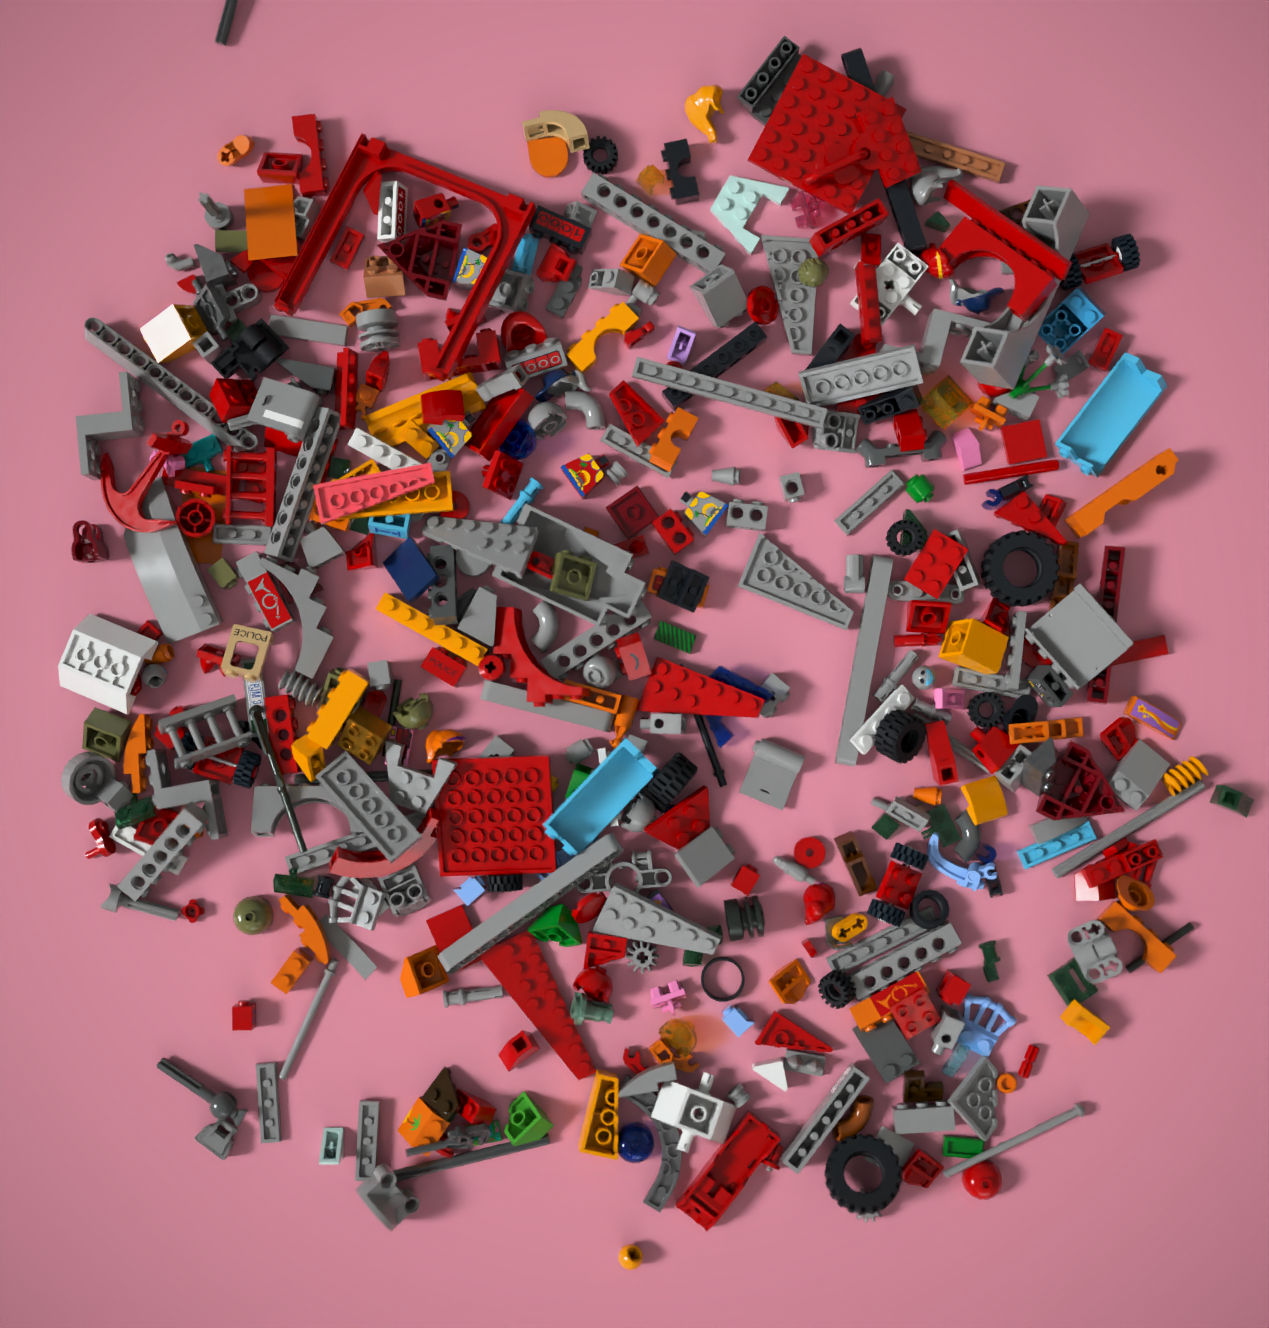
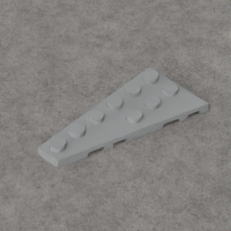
M761 235L791 354L811 356L816 287L803 285L799 280L798 269L801 263H804V260L811 259L812 257L818 258L809 242L810 238Z
M429 515L422 528L424 536L440 543L445 542L451 545L453 549L463 550L467 555L489 565L499 566L501 570L505 572L510 571L521 579L539 534L537 527Z

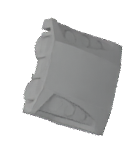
M827 410L822 429L813 427L812 441L814 449L856 454L855 442L858 420L861 418V415Z
M414 862L410 866L387 877L378 878L383 892H386L385 897L395 917L408 915L425 907L431 901Z

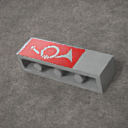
M256 551L236 562L238 566L236 571L241 579H245L247 583L245 588L250 596L253 595L256 600L254 606L259 613L262 612L265 618L263 619L265 627L268 630L271 629V631L277 632L296 622L271 572L259 565L262 555Z

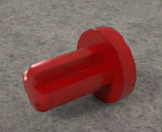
M777 1144L768 1155L767 1160L763 1159L761 1163L768 1165L765 1170L772 1172V1168L780 1170V1166L777 1164L783 1152V1146Z

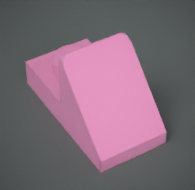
M935 689L934 704L936 708L965 709V690Z

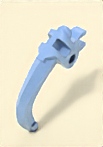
M937 832L932 834L927 848L928 860L936 870L957 881L956 884L976 891L977 889L981 890L984 888L985 882L980 880L981 878H997V872L991 873L988 871L995 869V863L990 862L982 866L980 863L973 862L967 869L944 858L938 848L939 834Z

